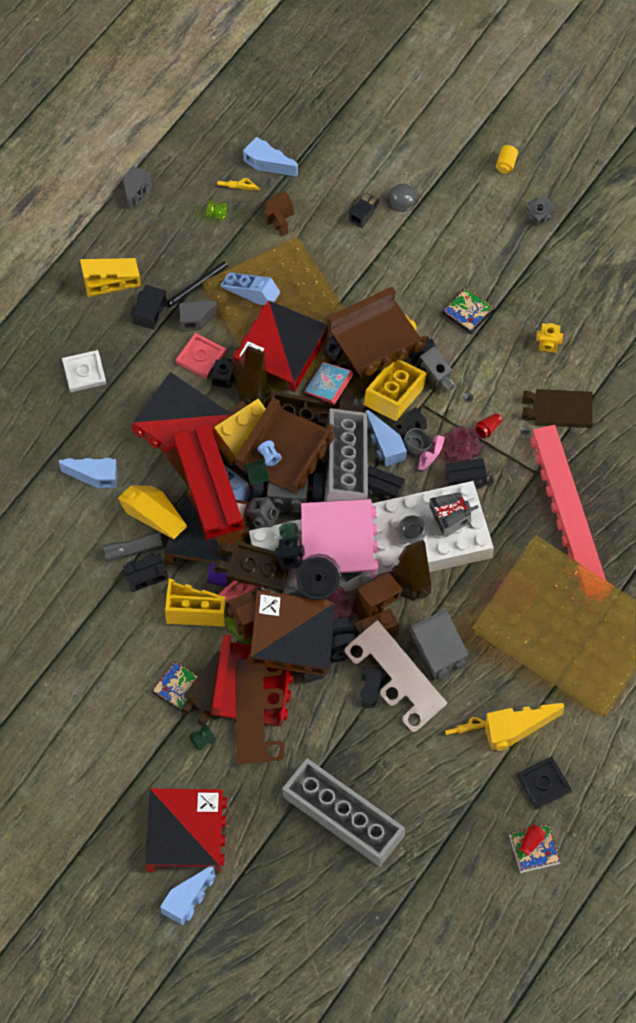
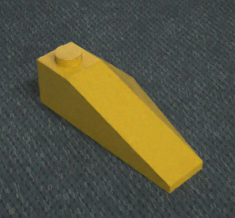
M131 485L118 497L128 515L172 539H175L187 527L164 492L153 486Z
M564 704L541 705L536 710H532L530 707H523L521 711L513 712V708L487 713L485 731L491 750H505L508 746L515 744L563 714Z

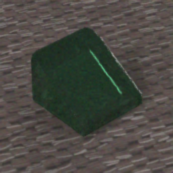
M263 459L245 464L251 485L269 480Z

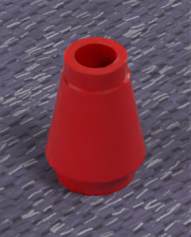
M494 413L477 422L475 426L477 435L481 438L490 437L502 422L501 416Z
M532 824L531 827H528L519 850L525 855L530 856L545 840L546 832L537 825Z

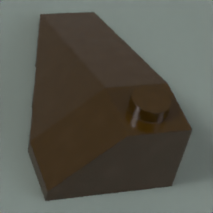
M247 346L232 369L236 390L240 400L244 401L246 405L257 399L262 402L268 391L265 352Z
M271 391L264 401V407L267 408L272 398L279 400L281 409L317 425H326L330 408L339 409V404L334 405L321 400L277 391Z
M421 540L405 546L398 558L399 564L392 568V577L402 588L401 596L411 600L423 599L431 594V579L425 541Z

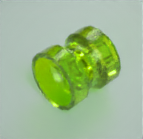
M209 200L206 217H217L219 220L225 221L228 203H216L214 200Z

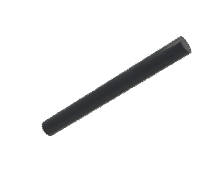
M223 261L169 299L167 304L170 307L174 306L228 267L227 263Z

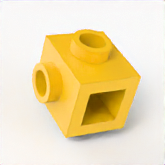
M542 323V328L537 330L536 341H540L539 351L557 353L558 344H562L563 333H560L561 326L553 323Z

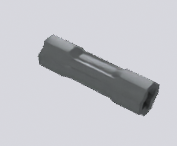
M159 531L145 534L139 538L103 545L106 562L163 548Z

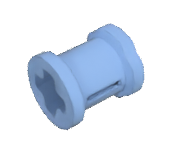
M266 441L258 447V451L264 456L267 466H274L282 459L281 455L276 452L273 441Z

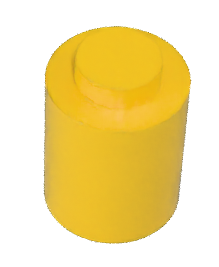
M510 145L501 147L496 163V168L500 173L507 174L513 171L518 156V150Z

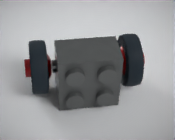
M315 472L311 487L308 485L307 478L305 487L300 489L298 494L292 493L255 475L254 479H251L250 490L253 491V498L265 497L268 488L267 497H269L279 511L278 516L292 515L293 517H301V503H308L310 491L312 503L324 502L325 473Z

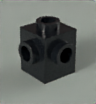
M298 537L279 539L278 548L275 549V553L282 570L299 568L302 564L305 548L304 545L300 544Z

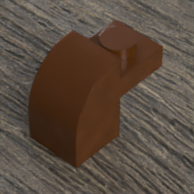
M285 191L270 198L265 207L267 225L273 224L274 229L278 230L281 236L288 234V223L285 218L294 215L293 203Z

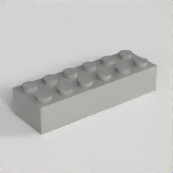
M330 408L326 428H328L330 423L333 424L335 438L326 447L325 502L367 500V413Z
M308 758L282 788L283 798L379 867L382 866L405 836V827Z

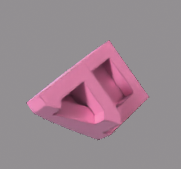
M437 435L431 440L432 446L429 451H425L420 455L417 470L424 471L435 460L442 449L445 437Z

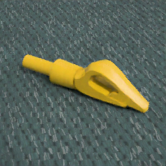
M243 178L238 182L231 180L229 182H217L219 186H229V188L260 190L259 187L247 178Z
M472 717L467 724L457 725V728L445 730V735L462 734L484 728L486 721ZM477 721L480 722V724H473L472 722Z

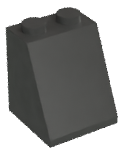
M446 609L411 626L410 643L433 680L443 679L455 669L460 670L467 665L469 654Z

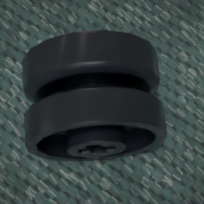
M321 553L310 555L304 559L296 575L297 586L302 594L316 600L331 596L339 586L341 579L340 566L336 560L329 555ZM320 574L322 576V579H315V575Z
M334 619L330 663L349 659L345 653V648L357 638L354 635L355 628L350 619ZM352 646L350 650L352 656L359 652L360 646Z

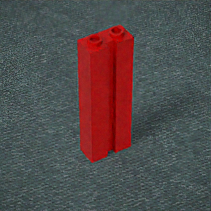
M210 424L199 425L192 432L181 430L173 434L174 445L206 540L243 530V519Z

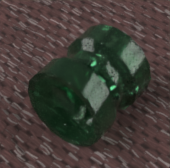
M285 523L278 528L282 539L298 537L301 544L300 536L297 535L298 526L296 523Z
M206 724L198 732L189 734V738L198 752L203 750L205 745L216 742L213 732Z

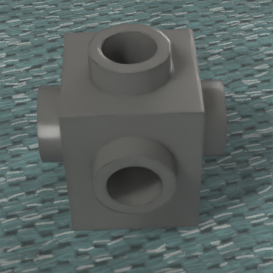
M543 194L540 198L537 199L535 197L528 203L527 216L532 222L536 221L538 225L541 222L546 223L552 218L551 214L555 212L556 207Z
M269 497L252 499L246 514L257 528L273 526L279 511Z

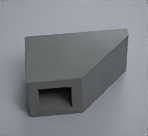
M132 166L123 177L124 190L130 210L141 202L143 195L149 192L152 187L151 175L135 166Z
M205 300L203 302L179 303L182 332L200 331L217 314L216 301Z

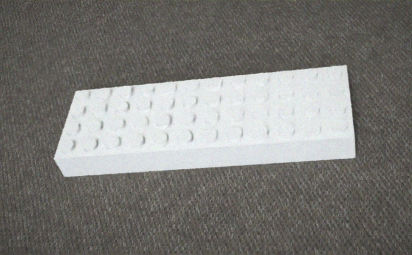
M473 481L372 503V507L376 506V518H373V524L377 525V535L373 536L374 541H377L378 553H374V559H378V571H375V577L380 574L384 575L387 572L392 575V568L399 564L398 558L404 547L410 545V543H406L400 538L397 531L400 521L410 515L422 517L427 525V534L423 540L426 545L429 572L493 558L494 547ZM457 492L462 494L465 501L475 498L478 509L471 511V522L444 538L429 508L430 498ZM302 519L249 531L251 545L272 551L278 548L279 539L298 537L302 545ZM298 568L289 569L283 593H290L299 589L296 581ZM362 572L348 582H345L341 576L339 586L333 594L357 589L364 583H370L374 578H371L370 572Z

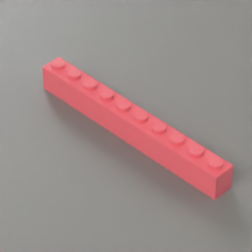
M551 425L533 429V435L530 437L531 447L535 448L537 452L535 454L536 462L538 465H541V478L543 481H546V493L552 499V512L558 518L556 519L557 528L559 531L562 530L563 533L562 543L569 552L567 553L568 562L573 564L574 567L572 572L574 580L578 581L580 586L578 587L579 596L584 599L585 604L607 600L609 588L556 426Z

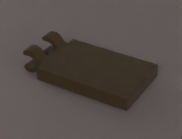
M346 356V364H341L340 367L351 370L354 375L339 397V410L366 413L369 410L377 416L376 411L364 405L366 389L378 376V370L372 375L360 377Z
M536 389L535 394L531 391H523L522 404H533V409L523 407L522 420H535V425L539 426L555 425L559 427L592 428L593 392Z
M235 541L234 546L221 542L218 554L228 556L227 562L217 559L214 572L227 573L226 578L283 593L289 569L282 570L275 551Z
M219 650L184 695L187 701L182 706L181 712L188 716L194 706L203 711L197 721L202 727L206 725L211 717L214 719L219 717L210 715L220 656Z

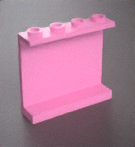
M371 499L301 503L302 545L305 548V556H302V562L310 555L326 554L336 560L340 566L341 573L370 572L371 578H375V571H378V559H374V553H378L377 541H374L373 536L377 535V525L373 524V518H376V506L372 507Z

